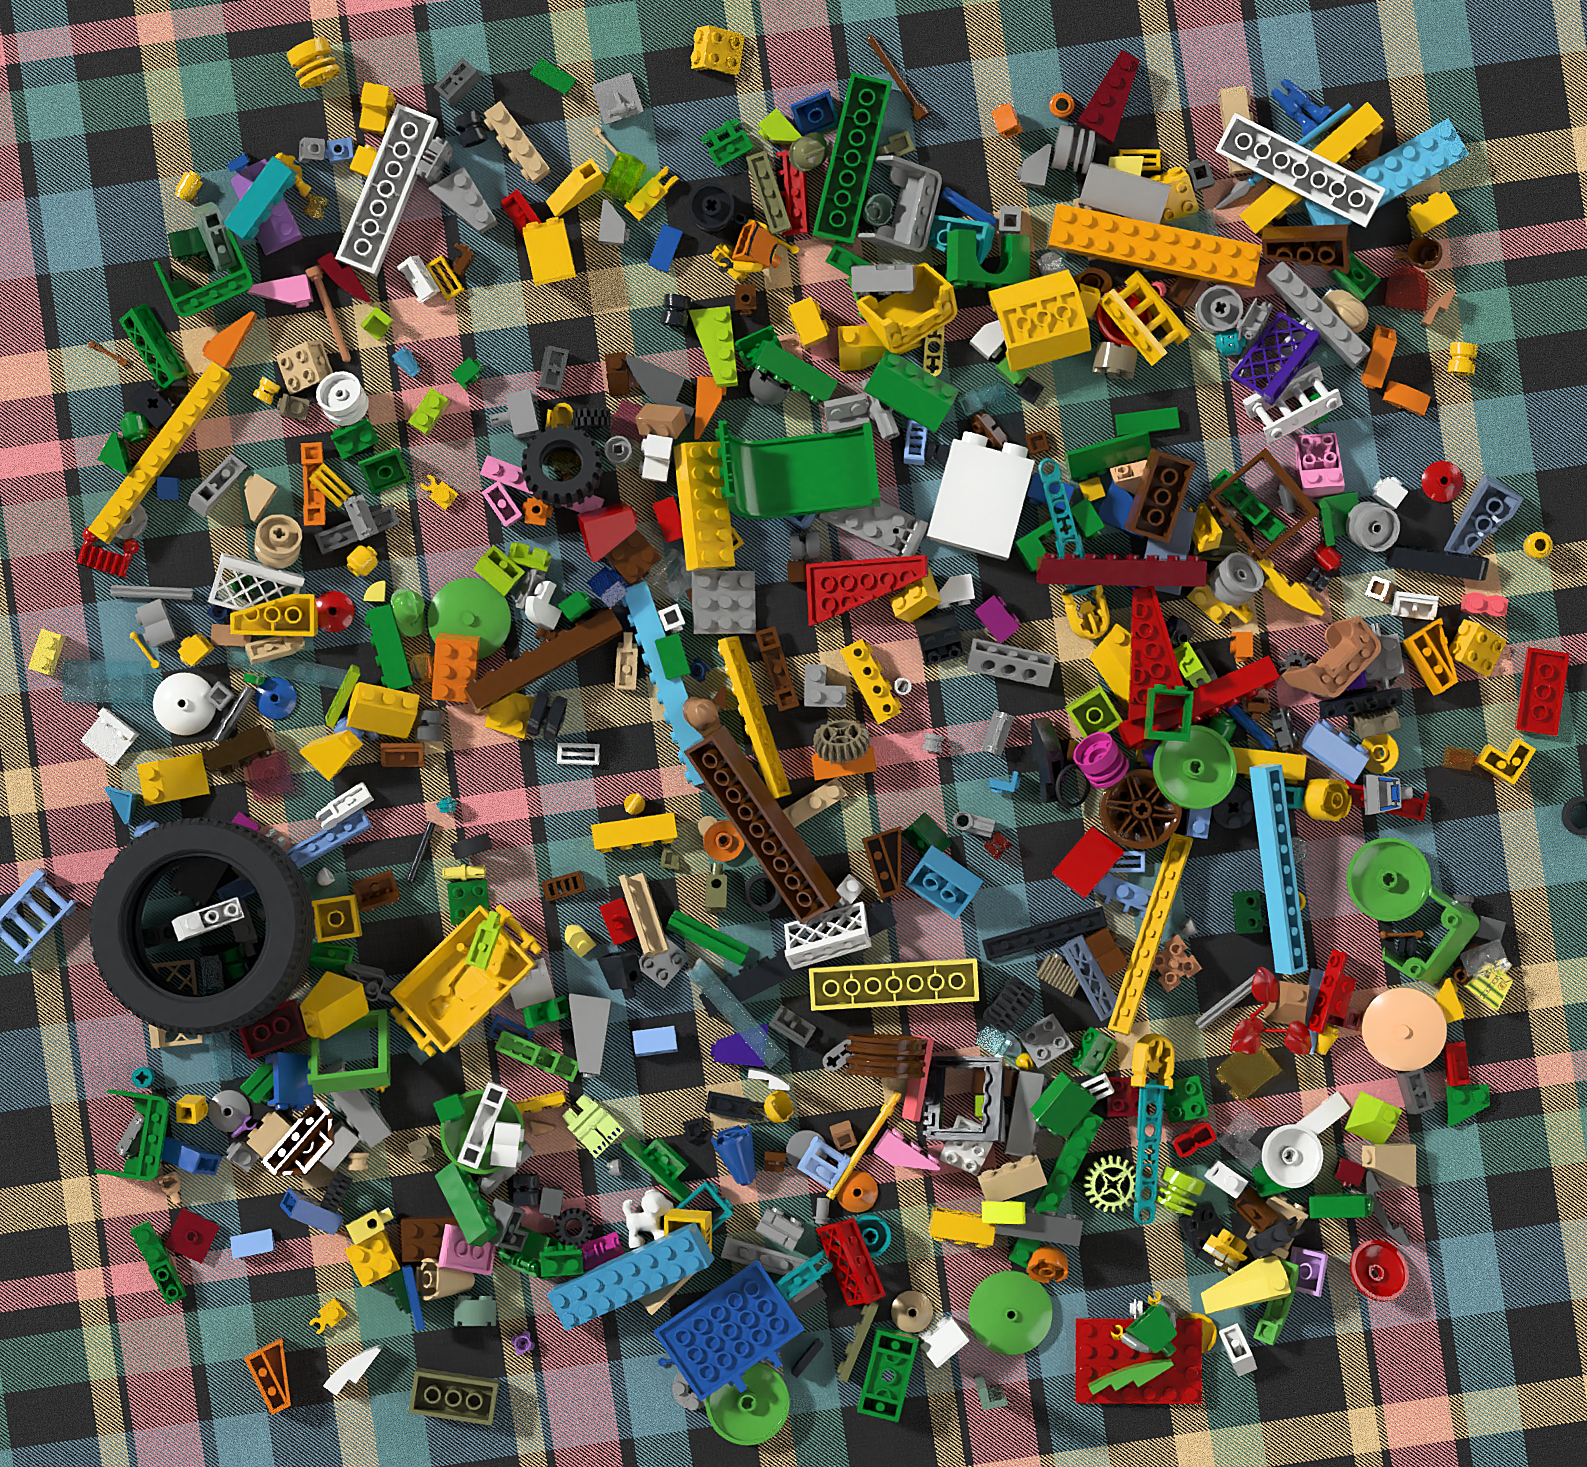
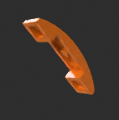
M322 442L301 443L304 526L325 525L326 496L308 479L324 463ZM316 476L315 478L325 486V482Z

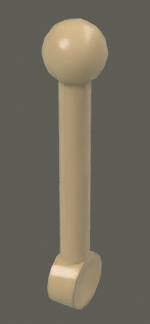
M593 128V134L598 136L615 154L616 160L623 161L624 155L618 153L601 134L600 128Z

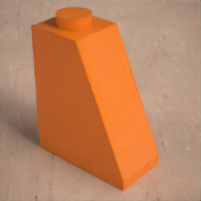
M1375 324L1369 345L1371 350L1365 359L1361 373V383H1364V386L1372 389L1376 387L1382 388L1397 343L1396 330Z

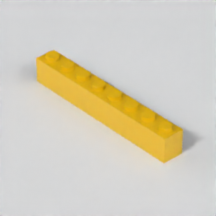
M1367 102L1311 152L1335 164L1338 162L1343 164L1351 157L1349 152L1355 147L1359 150L1367 143L1366 137L1371 133L1375 136L1384 128L1381 125L1384 123V120ZM1275 183L1239 216L1256 235L1259 232L1263 234L1264 227H1271L1269 223L1275 218L1277 220L1281 219L1287 213L1285 209L1291 204L1293 206L1297 205L1303 197Z
M1162 740L1146 742V746L1137 750L1136 762H1141L1140 766L1149 767L1141 751ZM1231 747L1236 759L1237 773L1244 774V778L1251 779L1249 767L1266 763L1282 764L1283 778L1286 779L1285 783L1298 784V780L1304 781L1306 755Z

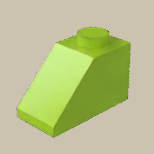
M777 108L758 124V134L764 141L769 140L772 144L792 145L794 141L802 137Z

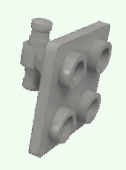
M631 73L592 85L605 125L643 113L644 110Z

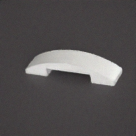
M1337 1091L1323 1101L1319 1107L1298 1121L1296 1125L1308 1128L1317 1136L1345 1114L1350 1107Z

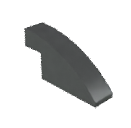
M627 354L628 366L643 392L654 404L683 407L687 425L690 426L695 409L677 402L686 381L685 377Z

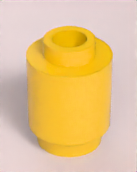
M191 170L189 174L184 172L175 188L177 190L175 195L190 203L191 199L194 200L203 184L200 181L202 176Z

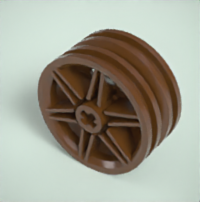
M1136 769L1127 771L1126 775L1119 782L1104 788L1099 801V817L1104 830L1114 841L1129 848L1149 849L1161 845L1173 835L1181 819L1182 807L1173 804L1162 794L1156 784L1152 770ZM1143 784L1148 787L1144 793L1140 791V786ZM1122 792H1126L1128 794L1126 800H1122L1120 798V794ZM1162 798L1164 800V804L1158 806L1156 804V799ZM1142 803L1144 804L1143 807H1146V812H1142L1139 815V811H1136V806H1140ZM1120 812L1124 814V819L1121 821L1117 819V814ZM1155 818L1160 820V825L1157 827L1152 824ZM1134 826L1140 827L1141 831L1139 834L1133 832Z
M847 1034V1039L851 1040V1044L846 1045V1050L852 1052L853 1055L846 1057V1063H850V1066L845 1068V1073L884 1078L925 1077V1072L921 1071V1067H925L926 1062L918 1059V1057L926 1054V1049L922 1048V1044L927 1043V1038L892 1034Z

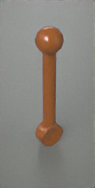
M94 340L89 341L88 346L90 348H95L115 359L121 366L127 365L128 361L126 358L114 355L98 346Z
M1417 930L1415 933L1380 932V938L1382 939L1399 936L1422 939L1424 935L1421 930Z

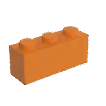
M873 746L867 749V753L863 754V757H857L856 761L850 760L848 763L841 762L839 764V762H834L831 764L830 760L824 761L823 758H819L816 751L815 755H811L815 780L877 771Z

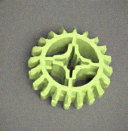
M1111 1155L1108 1156V1162L1101 1157V1165L1094 1161L1093 1165L1096 1169L1093 1170L1090 1167L1087 1169L1092 1175L1084 1176L1086 1180H1090V1183L1083 1184L1085 1188H1090L1085 1194L1086 1196L1093 1194L1089 1201L1093 1203L1097 1200L1095 1205L1097 1209L1104 1204V1212H1107L1109 1206H1111L1112 1213L1116 1211L1115 1206H1118L1120 1211H1123L1122 1204L1124 1202L1130 1207L1131 1204L1128 1199L1136 1200L1135 1196L1132 1195V1192H1135L1134 1185L1136 1180L1133 1179L1136 1178V1172L1131 1173L1135 1167L1130 1165L1126 1168L1129 1162L1126 1159L1120 1164V1156L1116 1157L1115 1162H1113ZM1116 1167L1123 1171L1120 1174L1111 1176L1104 1169ZM1098 1174H1100L1104 1179V1183L1100 1190L1096 1192L1095 1181ZM1105 1176L1112 1181L1117 1180L1115 1184L1117 1185L1118 1192L1112 1187L1107 1188L1109 1184ZM1127 1176L1129 1186L1124 1194L1120 1189V1184ZM1113 1192L1119 1199L1109 1201L1101 1197L1104 1194Z

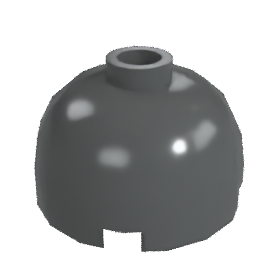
M755 369L750 378L749 388L754 395V401L758 404L777 405L783 402L791 392L789 383L786 382L784 385L773 379L774 374L768 371L764 374Z

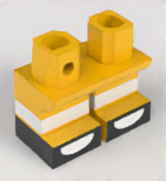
M1223 1228L1217 1238L1213 1235L1210 1236L1198 1256L1230 1276L1237 1272L1236 1268L1239 1262L1247 1259L1242 1254L1247 1244L1238 1237L1234 1239L1235 1235Z

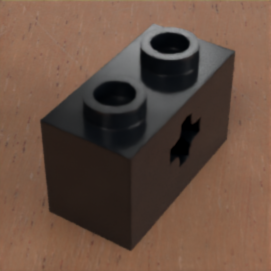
M146 381L128 399L158 430H161L174 414V409L177 406L169 398L165 400L160 395L162 390L154 382L150 384ZM153 400L156 401L157 405L159 406L156 409L152 407L153 405L151 404V402Z

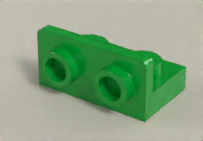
M363 417L347 428L341 426L333 431L334 434L330 436L342 460L380 443L371 421Z
M1090 1027L1083 1035L1080 1045L1072 1054L1070 1063L1095 1078L1102 1072L1118 1042Z
M566 1245L565 1249L557 1250L556 1246L544 1247V1251L539 1252L541 1277L584 1274L582 1248H578L577 1245Z

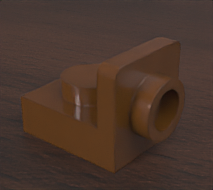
M456 243L454 245L455 249L463 255L455 259L452 265L454 267L453 272L462 278L475 259V256L471 253L473 251L471 247L464 243L462 245Z
M765 1149L763 1169L765 1171L783 1173L786 1151Z

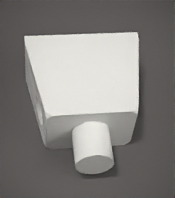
M1215 1159L1204 1175L1235 1199L1239 1197L1249 1182L1217 1159Z

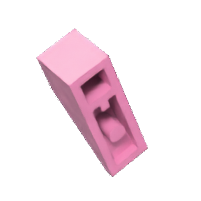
M306 274L254 284L247 291L248 294L293 306L296 305L297 308L309 306V302H314L310 281Z

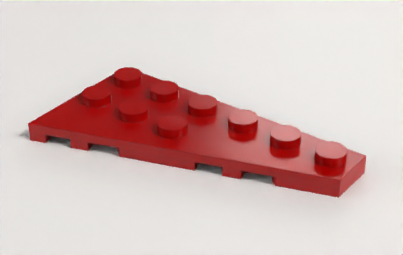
M1146 586L1132 591L1128 722L1146 718L1148 688H1154V684L1167 685V689L1175 690V686H1184L1154 586ZM1155 694L1154 715L1182 708L1184 696Z

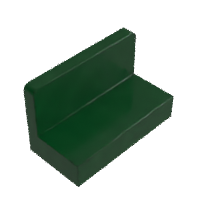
M925 812L901 833L922 857L931 845L943 853L952 844V841Z

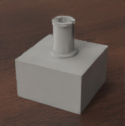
M530 389L505 394L508 406L507 412L489 415L492 421V428L510 424L517 439L535 436L536 432L541 431L533 393Z

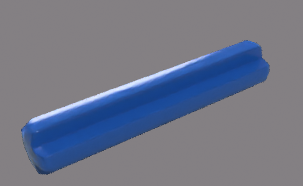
M946 187L941 194L943 199L980 222H987L992 226L997 222L996 217L952 189Z
M1238 705L1231 708L1225 706V710L1266 750H1270L1274 746L1275 742Z

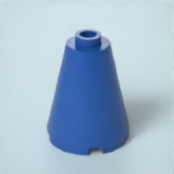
M740 1125L724 1129L717 1133L718 1137L716 1139L714 1136L711 1138L712 1145L733 1179L742 1186L753 1183V1179L756 1178L751 1126L745 1125L746 1128L741 1129Z

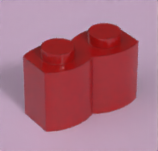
M1200 1122L1194 1125L1189 1132L1176 1135L1171 1140V1144L1179 1157H1187L1193 1154L1198 1147H1205L1211 1144L1217 1136L1208 1122Z

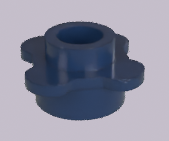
M216 604L207 610L208 616L216 619L218 624H223L225 618L232 613V609Z
M699 657L694 658L693 664L689 667L691 672L689 675L697 679L698 682H703L706 679V674L711 671V666L703 663Z

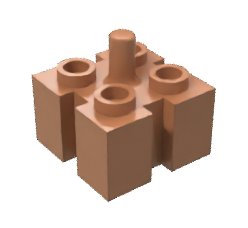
M1176 933L1162 942L1164 948L1160 951L1157 949L1151 968L1152 972L1157 970L1160 974L1156 979L1167 993L1181 984L1180 977L1185 975V977L1189 978L1202 969L1192 954H1185L1184 950L1187 949V946Z

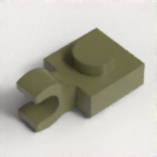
M907 130L889 137V144L877 148L876 152L878 156H888L893 153L894 156L901 157L914 152L915 148Z

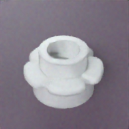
M1134 1299V1303H1130V1315H1134L1136 1320V1318L1143 1314V1302Z

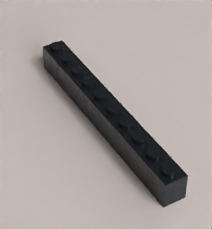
M879 899L869 904L870 909L866 910L869 938L897 924L886 901L881 902ZM860 910L853 912L851 917L855 918L860 913ZM846 920L841 927L846 929L851 922ZM856 925L853 930L860 929L862 926ZM824 928L821 933L827 934L830 929L825 930ZM837 930L833 936L842 934V932ZM817 936L813 942L822 940V938ZM797 942L794 947L801 946L802 944ZM785 946L776 951V956L770 959L768 956H765L757 961L758 965L752 968L748 965L738 970L739 975L732 978L730 974L720 979L721 984L715 987L710 984L702 988V993L699 994V997L711 1018L820 962L792 970L785 957V950H787Z

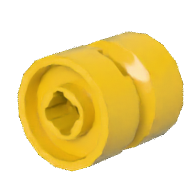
M1452 342L1449 353L1452 359L1448 361L1447 372L1464 376L1475 375L1476 363L1473 362V359L1477 357L1478 345Z

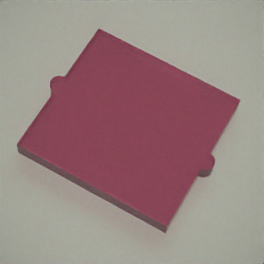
M622 399L617 413H614L615 419L610 432L642 443L643 439L647 438V435H639L635 417L643 407Z

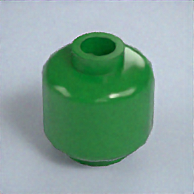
M130 411L125 413L124 418L120 420L119 425L125 440L134 444L147 439L146 436L149 434L150 429L143 414Z
M1218 713V715L1210 718L1207 728L1216 731L1229 742L1236 729V725L1231 716Z

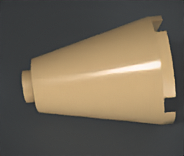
M434 1258L423 1259L421 1261L423 1264L421 1267H417L415 1272L417 1291H420L422 1295L419 1297L426 1301L469 1291L475 1283V1277L472 1272L439 1267V1260Z

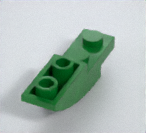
M148 1219L130 1228V1233L149 1266L148 1270L167 1305L187 1296L170 1254L164 1246L165 1244L160 1235H157L150 1220Z

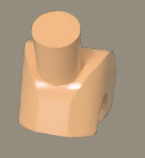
M171 1172L158 1177L161 1189L166 1195H170L173 1204L179 1203L181 1199L178 1191L181 1189V1182L178 1173Z

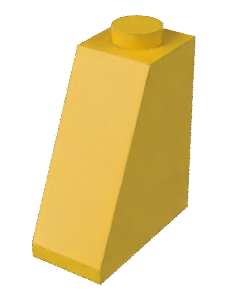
M348 729L312 740L299 752L330 781L345 767L362 747L363 743Z

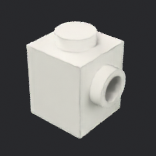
M1387 477L1384 480L1380 479L1373 488L1375 490L1373 497L1394 510L1408 491L1401 487L1402 483L1394 477L1391 479Z
M678 604L658 611L666 632L671 631V634L683 630L682 626L686 624Z

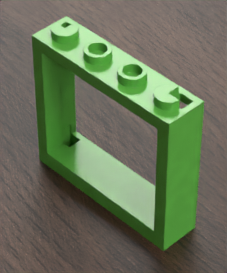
M387 1009L370 1010L365 1016L340 1030L348 1031L378 1027V1068L319 1075L320 1038L309 1035L311 1042H308V1051L311 1057L308 1058V1068L311 1070V1073L307 1074L308 1085L312 1084L314 1094L390 1086V1020Z

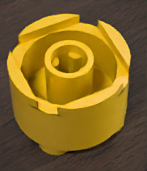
M1312 779L1308 782L1302 808L1314 820L1340 821L1339 819L1345 818L1351 808L1352 798L1351 795H1348L1347 791L1349 787L1340 779Z

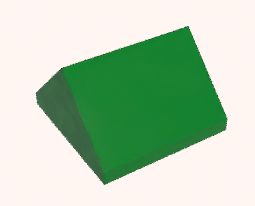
M1350 252L1349 274L1334 269L1328 275L1344 291L1350 293L1360 302L1381 281L1352 252Z
M116 432L111 433L97 460L128 476L132 470V465L124 438Z
M398 448L358 462L372 495L411 481L402 453Z

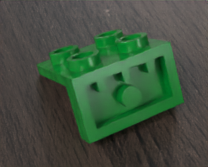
M1356 491L1315 500L1316 508L1320 512L1318 513L1321 539L1327 547L1335 545L1334 537L1347 534L1346 519L1353 507L1359 504Z

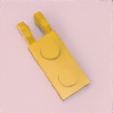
M667 166L624 205L638 221H641L679 180L675 175L669 179L665 186L659 182L668 174L670 169Z
M563 1090L513 1103L517 1106L521 1115H523L524 1111L530 1110V1113H535L543 1110L542 1107L546 1106L551 1108L560 1107L563 1105V1102H566L567 1097Z

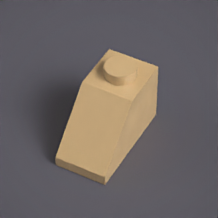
M255 473L254 476L251 475L245 482L244 486H246L244 492L250 519L258 523L279 488Z

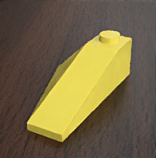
M1275 1255L1253 1261L1202 1292L1201 1298L1205 1313L1210 1314L1284 1298L1291 1293L1286 1271L1278 1256Z

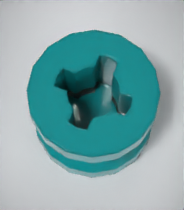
M147 1066L137 1068L132 1073V1082L138 1088L148 1087L155 1080V1072Z

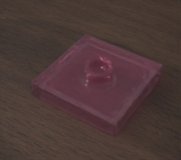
M287 750L272 753L264 759L257 757L252 760L253 764L247 767L254 800L296 791Z

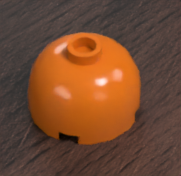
M1045 1244L1038 1247L1032 1254L1026 1272L1029 1273L1030 1279L1037 1282L1049 1283V1280L1056 1279V1282H1061L1068 1276L1067 1257L1059 1248L1051 1244Z

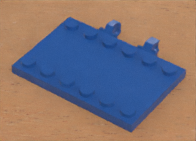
M756 1259L660 1325L653 1332L701 1402L727 1383L730 1387L735 1384L740 1393L748 1389V1386L745 1385L742 1376L745 1375L744 1371L762 1359L764 1361L769 1359L775 1366V1369L782 1365V1361L777 1355L781 1352L779 1347L804 1331L805 1328L759 1260Z

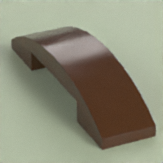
M775 626L755 632L779 711L800 706Z

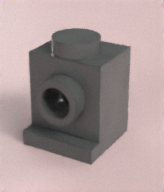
M1199 158L1189 162L1190 165L1187 166L1186 170L1194 193L1213 187L1215 181L1208 159L1202 161ZM1201 172L1203 177L1198 179L1195 173Z

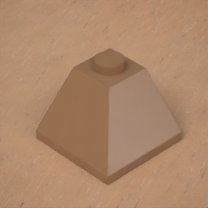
M1277 980L1280 986L1279 999L1275 1003L1269 1002V1005L1265 1008L1263 1020L1283 1024L1300 1021L1306 1024L1312 986Z

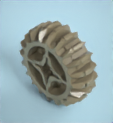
M843 718L842 720L835 719L834 722L827 721V725L822 724L819 729H816V734H814L813 738L814 749L819 758H823L824 761L830 760L831 764L834 762H839V764L841 762L848 763L850 760L856 761L857 757H863V754L867 753L869 748L870 736L868 729L865 728L864 724H860L859 721L853 722L852 719L845 720Z

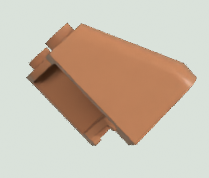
M1361 616L1333 622L1324 634L1325 641L1330 649L1316 663H1311L1306 668L1302 669L1298 666L1288 668L1281 675L1284 680L1292 687L1326 698L1339 696L1381 652L1379 639Z

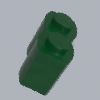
M198 227L167 234L174 261L186 263L195 256H199V259L211 257Z

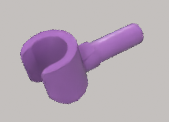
M247 1116L244 1119L243 1125L231 1134L232 1138H235L246 1129L252 1130L255 1128L256 1122L252 1126L246 1123L252 1116Z

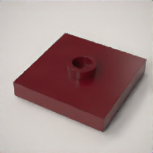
M183 1207L164 1246L202 1264L221 1225Z

